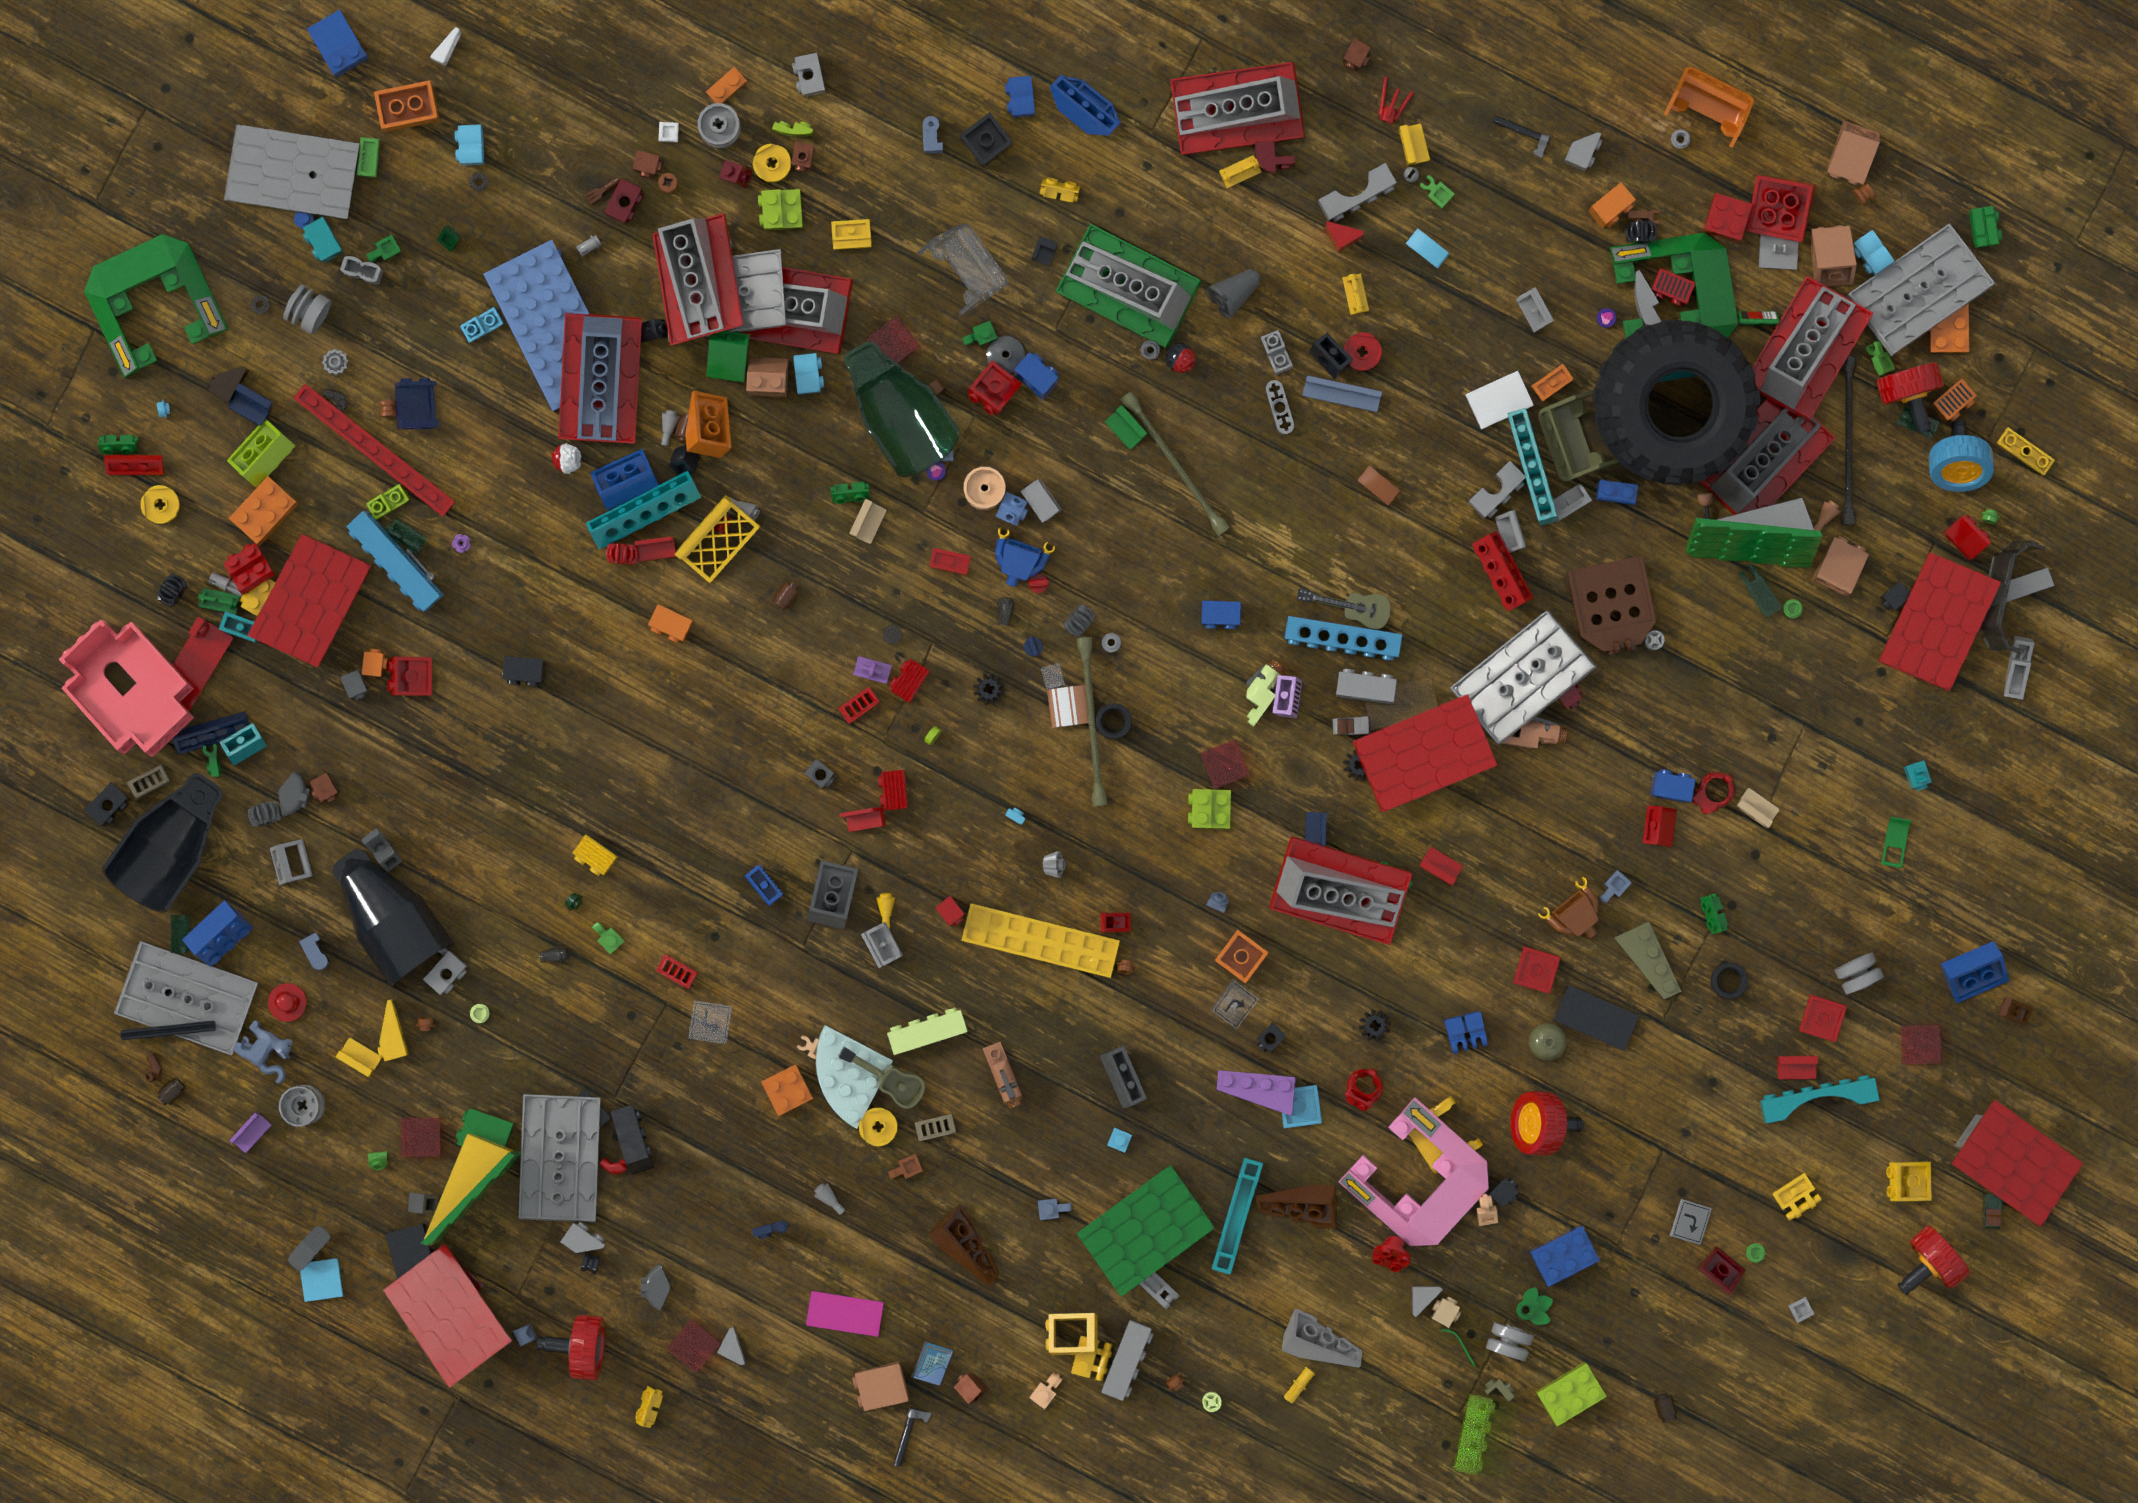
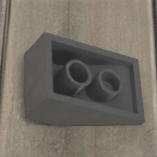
M821 860L807 921L841 929L845 928L858 869Z

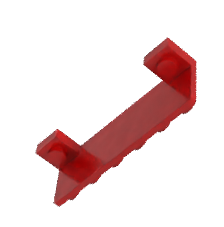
M197 617L188 632L191 635L173 663V666L194 688L181 701V704L189 712L234 639L233 636L219 630L218 627L200 617Z

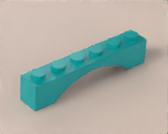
M1863 1075L1859 1076L1857 1081L1851 1082L1849 1078L1839 1080L1837 1085H1832L1829 1082L1820 1084L1821 1088L1813 1089V1086L1801 1088L1802 1092L1794 1093V1090L1782 1092L1783 1096L1775 1097V1094L1765 1095L1763 1100H1759L1764 1123L1785 1120L1799 1105L1808 1100L1823 1096H1839L1857 1104L1880 1101L1875 1078Z
M1245 1157L1243 1159L1211 1267L1213 1270L1231 1274L1247 1214L1263 1166L1262 1162Z

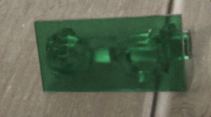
M1904 406L1897 424L1917 433L1910 408ZM1929 417V424L1932 429L1920 434L1932 439L1938 429L1939 421Z
M397 518L386 527L387 533L393 539L416 554H419L427 539Z
M171 915V953H188L189 948L182 941L189 932L190 918H188V915Z

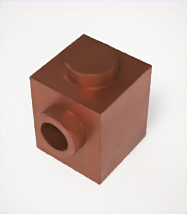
M1354 38L1343 58L1344 66L1353 71L1355 69L1360 70L1361 66L1365 67L1370 59L1367 55L1371 47Z
M795 142L791 163L795 171L806 172V170H811L815 151L814 145Z
M637 150L632 169L640 173L639 176L651 179V176L656 177L657 172H661L663 162L660 161L661 158L658 155Z
M325 773L310 781L313 788L311 793L316 801L320 800L322 803L326 801L328 804L336 800V795L340 794L329 773Z
M964 1373L957 1379L958 1383L954 1386L968 1404L977 1403L989 1390L975 1373Z

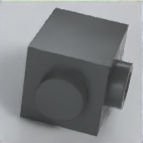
M410 1192L408 1212L435 1214L439 1203V1195Z

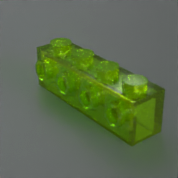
M1469 1393L1453 1467L1454 1470L1477 1475L1478 1471H1482L1484 1460L1481 1459L1482 1452H1486L1487 1448L1485 1436L1486 1433H1490L1491 1429L1489 1417L1490 1414H1494L1495 1403H1493L1492 1398Z

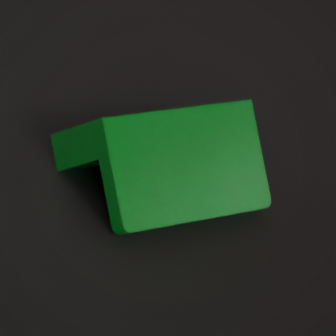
M1122 405L1105 421L1107 426L1130 450L1147 436V432Z

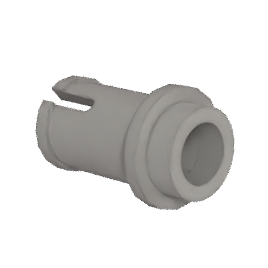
M591 235L590 239L576 246L582 257L595 248L599 249V246L602 245L597 235Z

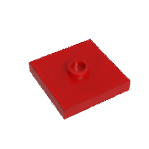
M1523 946L1513 983L1550 994L1561 957Z
M1810 994L1799 1031L1836 1043L1847 1006Z

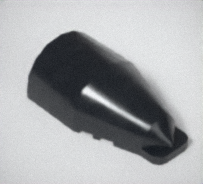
M199 773L192 774L182 787L133 822L102 867V873L106 879L119 891L140 905L156 912H167L200 864L214 811L222 798L221 788Z
M355 849L334 864L333 873L340 882L357 940L391 988L428 958L454 944V941L424 899L373 862L364 850Z

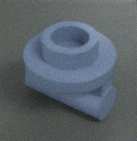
M1214 892L1210 895L1206 906L1224 913L1229 900L1224 893Z

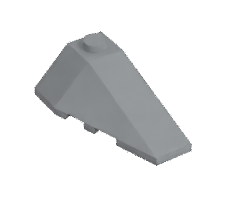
M1298 1309L1293 1311L1283 1336L1282 1351L1299 1358L1358 1368L1361 1366V1349L1344 1337L1339 1338L1333 1334L1330 1327L1327 1326L1325 1328L1317 1322L1318 1319L1313 1315Z

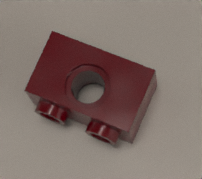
M620 179L606 207L605 215L625 225L628 221L631 222L636 213L633 211L636 204L640 205L644 197L642 188ZM623 198L630 199V205L622 207L620 205Z

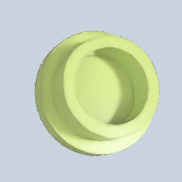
M476 1004L472 1007L470 1017L474 1022L483 1023L489 1018V1009L485 1005Z

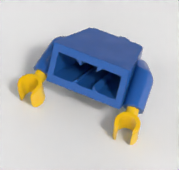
M999 528L998 535L1000 538L997 540L995 549L997 563L1002 567L1001 572L1008 575L1006 584L1016 587L1019 579L1027 580L1028 577H1034L1044 569L1049 559V554L1053 553L1055 546H1053L1051 551H1048L1046 549L1048 542H1046L1042 552L1040 548L1009 538V529L1006 535H1001L1002 528Z

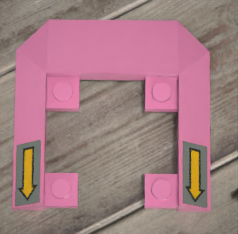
M1414 1097L1388 1128L1402 1140L1416 1128L1443 1152L1432 1164V1167L1446 1178L1422 1205H1419L1406 1193L1394 1206L1366 1181L1378 1167L1365 1155H1362L1338 1182L1409 1246L1438 1245L1479 1200V1197L1489 1189L1487 1161Z

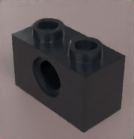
M1328 332L1314 342L1309 350V353L1334 379L1343 373L1353 361L1350 355Z
M110 782L86 807L85 811L100 826H109L116 819L114 815L119 810L122 812L129 805L130 797L115 783ZM108 800L113 802V808L110 811H107L104 807L105 802Z

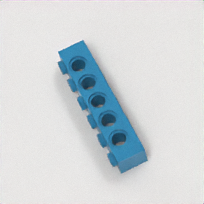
M1288 616L1284 640H1288V644L1299 646V642L1307 643L1309 648L1318 649L1319 645L1325 646L1328 651L1337 652L1338 648L1344 649V653L1356 655V652H1362L1365 657L1375 658V655H1381L1384 660L1394 661V658L1399 657L1402 634ZM1301 628H1308L1310 630L1308 638L1300 636ZM1320 631L1328 632L1329 639L1327 641L1319 639L1318 634ZM1339 634L1347 635L1348 642L1346 644L1338 642L1337 637ZM1364 637L1367 640V645L1359 647L1356 643L1357 638ZM1383 640L1386 643V648L1378 650L1375 646L1376 641Z

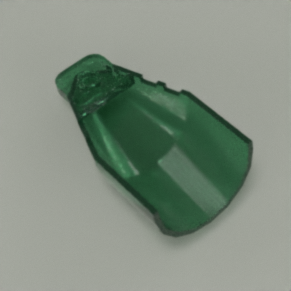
M874 342L863 343L845 354L844 365L852 378L864 428L897 476L909 477L922 473L939 463L953 450L959 440L960 429L927 384H923L912 373L909 374L902 369L901 365L885 355Z

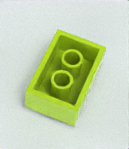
M1585 1362L1536 1391L1537 1396L1556 1426L1561 1425L1607 1397Z

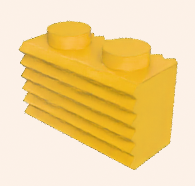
M586 834L573 851L574 859L582 865L584 863L590 865V871L597 876L600 874L605 876L618 858V856Z

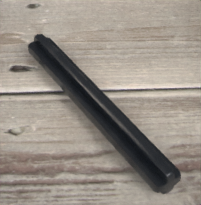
M205 1021L122 1030L120 1035L121 1040H133L209 1032L216 1030V1022Z

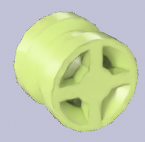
M1215 1392L1206 1393L1202 1398L1203 1407L1209 1412L1217 1411L1221 1407L1220 1396Z

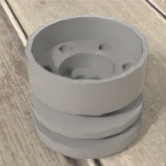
M302 284L290 297L283 319L287 322L292 319L291 323L294 326L302 320L300 328L313 335L326 318L332 301L321 294L312 300L314 290L310 289L307 291V286Z
M311 1085L295 1086L282 1094L279 1101V1111L286 1123L292 1126L309 1125L322 1117L325 1111V1099L319 1089ZM306 1101L307 1108L302 1109L303 1104L301 1102Z

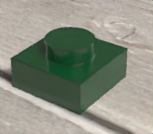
M447 225L441 231L437 241L452 252L462 236Z

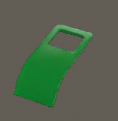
M1890 817L1886 831L1882 865L1902 868L1911 820ZM1887 847L1902 849L1899 864L1885 861Z
M1440 1328L1441 1331H1448L1450 1333H1453L1457 1337L1466 1355L1468 1356L1472 1365L1475 1367L1476 1365L1474 1364L1472 1358L1470 1357L1468 1351L1466 1350L1459 1336L1454 1331L1448 1328Z

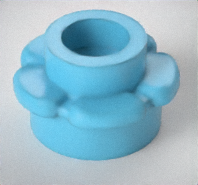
M164 400L157 402L159 418L165 417L166 419L167 414H170L169 403H165Z

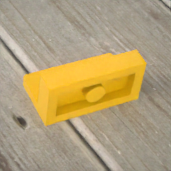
M1422 125L1400 126L1399 133L1407 165L1410 166L1429 161L1430 157Z
M352 1038L347 1040L342 1050L336 1055V1058L367 1077H371L381 1060L379 1054Z

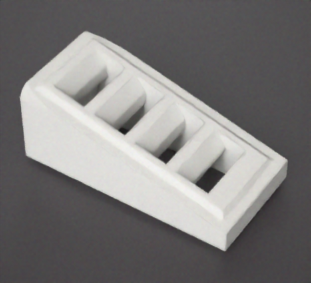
M455 27L431 54V60L443 66L447 65L462 34L459 28Z

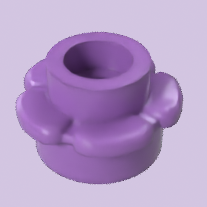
M458 534L454 537L452 547L457 552L463 553L470 549V538L467 535Z

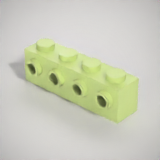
M955 1007L946 1010V1015L940 1017L936 1013L927 1016L928 1020L920 1022L917 1019L908 1022V1027L902 1028L901 1025L890 1028L891 1032L887 1033L893 1054L896 1055L968 1032L962 1011H957Z

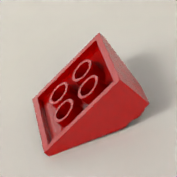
M1757 175L1746 231L1803 242L1817 184Z

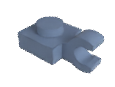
M1616 870L1604 884L1608 889L1599 899L1605 904L1614 894L1619 897L1632 882Z
M1057 1198L1038 1200L1040 1220L1059 1218V1212L1072 1211L1071 1203L1058 1204Z

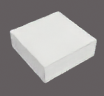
M659 122V142L678 143L679 123Z

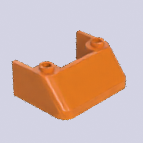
M1686 67L1666 107L1664 115L1667 116L1671 108L1676 112L1686 111L1687 107L1721 123L1723 134L1727 137H1733L1729 145L1733 148L1754 104V99L1749 94L1696 68Z

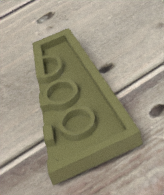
M1646 922L1614 937L1663 999L1681 992L1650 922Z

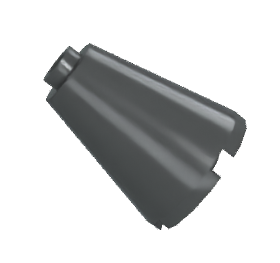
M1248 269L1210 285L1207 288V294L1212 304L1216 302L1219 306L1217 308L1219 313L1226 318H1231L1260 285L1261 277L1256 270Z

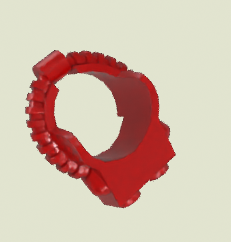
M1720 772L1708 773L1700 781L1699 788L1695 790V795L1692 797L1691 802L1696 807L1699 806L1701 808L1700 811L1704 815L1717 812L1719 807H1725L1733 799L1735 792L1734 783H1732L1733 778L1728 773L1726 775ZM1713 778L1723 779L1728 786L1727 797L1720 802L1709 800L1705 793L1707 783Z
M1369 1068V1070L1359 1069L1353 1072L1347 1081L1345 1101L1365 1112L1367 1109H1370L1373 1103L1381 1097L1383 1091V1084L1379 1075L1376 1074L1377 1071ZM1366 1075L1372 1077V1082L1375 1086L1373 1094L1361 1092L1356 1086V1079L1365 1078Z

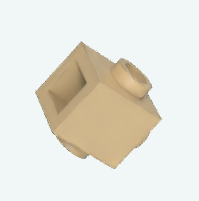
M1442 1297L1441 1300L1437 1299L1432 1307L1434 1313L1431 1318L1449 1328L1453 1321L1456 1322L1461 1314L1459 1311L1460 1307L1456 1305L1458 1301L1450 1297L1446 1299Z

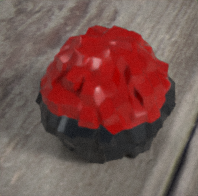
M1175 343L1168 350L1165 361L1172 371L1186 373L1192 370L1196 359L1190 346L1184 343Z

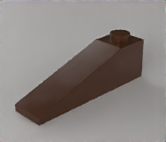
M1316 1184L1256 1196L1258 1212L1279 1218L1287 1216L1294 1218L1293 1221L1298 1223L1300 1220L1311 1223L1310 1226L1316 1228L1336 1229L1337 1193L1335 1185Z
M960 1204L938 1221L928 1235L942 1251L987 1286H990L999 1275V1272L990 1253L985 1251L981 1243L983 1241L981 1235L978 1236L973 1227L975 1223L972 1217Z

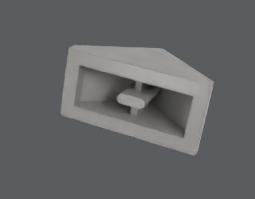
M1412 1286V1314L1417 1317L1443 1289L1440 1286Z
M733 1326L729 1328L717 1353L740 1365H744L746 1361L735 1327Z

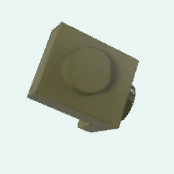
M1492 1378L1485 1384L1486 1389L1484 1391L1486 1394L1497 1388L1508 1401L1515 1397L1512 1394L1514 1389L1508 1382L1503 1384L1499 1378L1496 1380Z

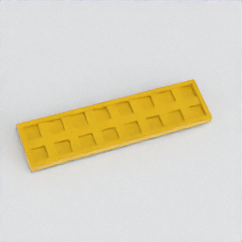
M970 904L961 940L1111 978L1120 942L1119 940L975 904Z

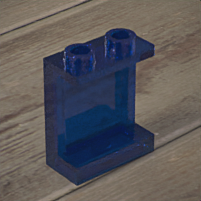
M412 378L400 379L401 382L394 384L397 430L435 429L439 427V419L435 418L434 386L437 385L436 381H431L430 378H420L419 381H412Z

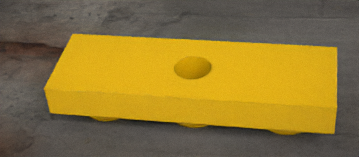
M2009 427L2006 428L1996 443L2042 476L2046 474L2055 461ZM2024 448L2028 449V455L2023 453Z

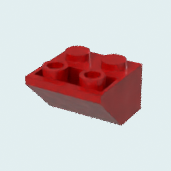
M1963 515L1942 534L1970 561L1984 550L1991 541L1989 540V534L1982 529L1980 531L1975 526L1977 523L1971 516Z

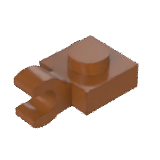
M1657 209L1653 211H1628L1626 213L1627 221L1649 220L1655 222L1656 225L1661 223V220L1653 219L1654 214H1660V210Z
M916 1154L899 1160L900 1167L888 1171L890 1179L901 1174L907 1179L923 1172Z

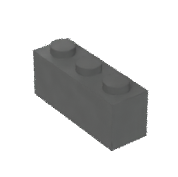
M1124 1046L1114 1048L1100 1055L1122 1108L1131 1107L1147 1099Z

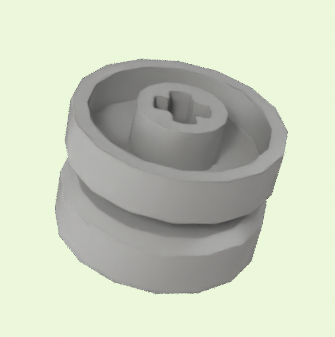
M714 103L707 106L700 113L698 130L703 141L709 146L717 149L727 148L738 139L741 132V123L736 112L730 106L723 103ZM717 124H722V128L718 129L716 127Z
M1873 952L1858 957L1834 970L1838 979L1851 977V979L1842 984L1846 995L1865 989L1884 977L1880 968L1875 967L1867 970V968L1876 963Z
M1494 1322L1491 1332L1501 1337V1340L1489 1338L1486 1348L1526 1362L1529 1352L1518 1345H1531L1534 1335L1508 1324L1503 1325Z

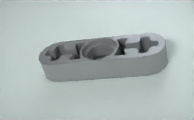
M1272 380L1266 386V394L1278 432L1287 435L1293 431L1294 422L1283 385L1277 380ZM1272 384H1275L1276 387L1279 386L1280 389L1277 390L1278 397L1282 395L1283 399L1279 398L1272 402L1271 398H1275L1274 392L1269 391ZM1277 402L1284 403L1285 411L1282 413L1276 412L1274 405ZM1288 413L1289 417H1285L1286 423L1291 424L1288 427V431L1280 428L1283 422L1281 418L1277 420V416H1284Z

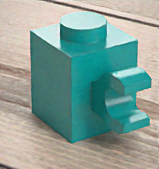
M1925 761L1903 767L1911 789L1916 788L1919 791L1928 788L1927 784L1932 781Z

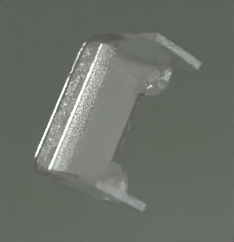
M962 223L937 235L917 252L921 255L930 250L935 259L940 261L947 259L968 288L964 292V300L967 305L959 311L961 315L976 308L1008 284L1007 277L971 226L966 223Z

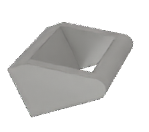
M1515 510L1495 517L1498 531L1509 552L1512 553L1524 549L1526 544Z
M303 839L270 848L279 885L313 876ZM297 845L304 874L292 877L285 848Z

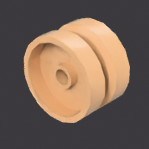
M991 467L973 469L964 481L966 500L976 509H994L1002 502L1005 496L1006 485L1003 476ZM981 486H988V490L985 492L982 491Z

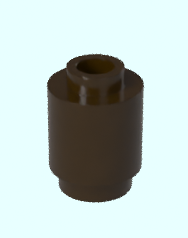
M177 1077L173 1080L170 1079L158 1091L159 1096L157 1098L164 1105H172L184 1093L186 1086Z
M1667 1393L1657 1395L1654 1404L1662 1423L1677 1419V1410L1672 1395L1668 1396Z

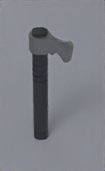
M1495 115L1493 123L1539 141L1538 148L1533 153L1540 158L1543 157L1544 149L1551 139L1549 135L1532 131Z
M912 1406L908 1408L905 1429L903 1430L893 1465L901 1467L914 1420L922 1418L926 1423L931 1417V1412H923Z

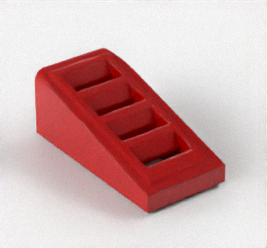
M867 687L838 709L848 724H850L878 705L880 701L871 688ZM868 694L873 703L869 704L864 695ZM860 698L863 700V702H864L865 705L867 706V707L864 708V709H863V707L861 706V704H860L859 701H858V699H860ZM855 702L860 710L859 713L853 708L852 703ZM849 707V709L852 711V713L854 714L852 718L845 710V708Z
M666 954L656 969L660 974L687 989H690L698 975L697 971ZM669 960L671 963L665 972L663 968ZM674 964H676L677 968L673 975L669 974ZM683 968L684 971L680 978H676L680 969ZM690 972L691 974L686 983L683 982L686 973Z

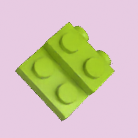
M800 189L761 191L762 195H758V205L762 207L763 214H759L760 226H764L765 231L803 228Z
M1192 789V793L1188 795V805H1192V812H1188V824H1192V828L1230 829L1231 790Z

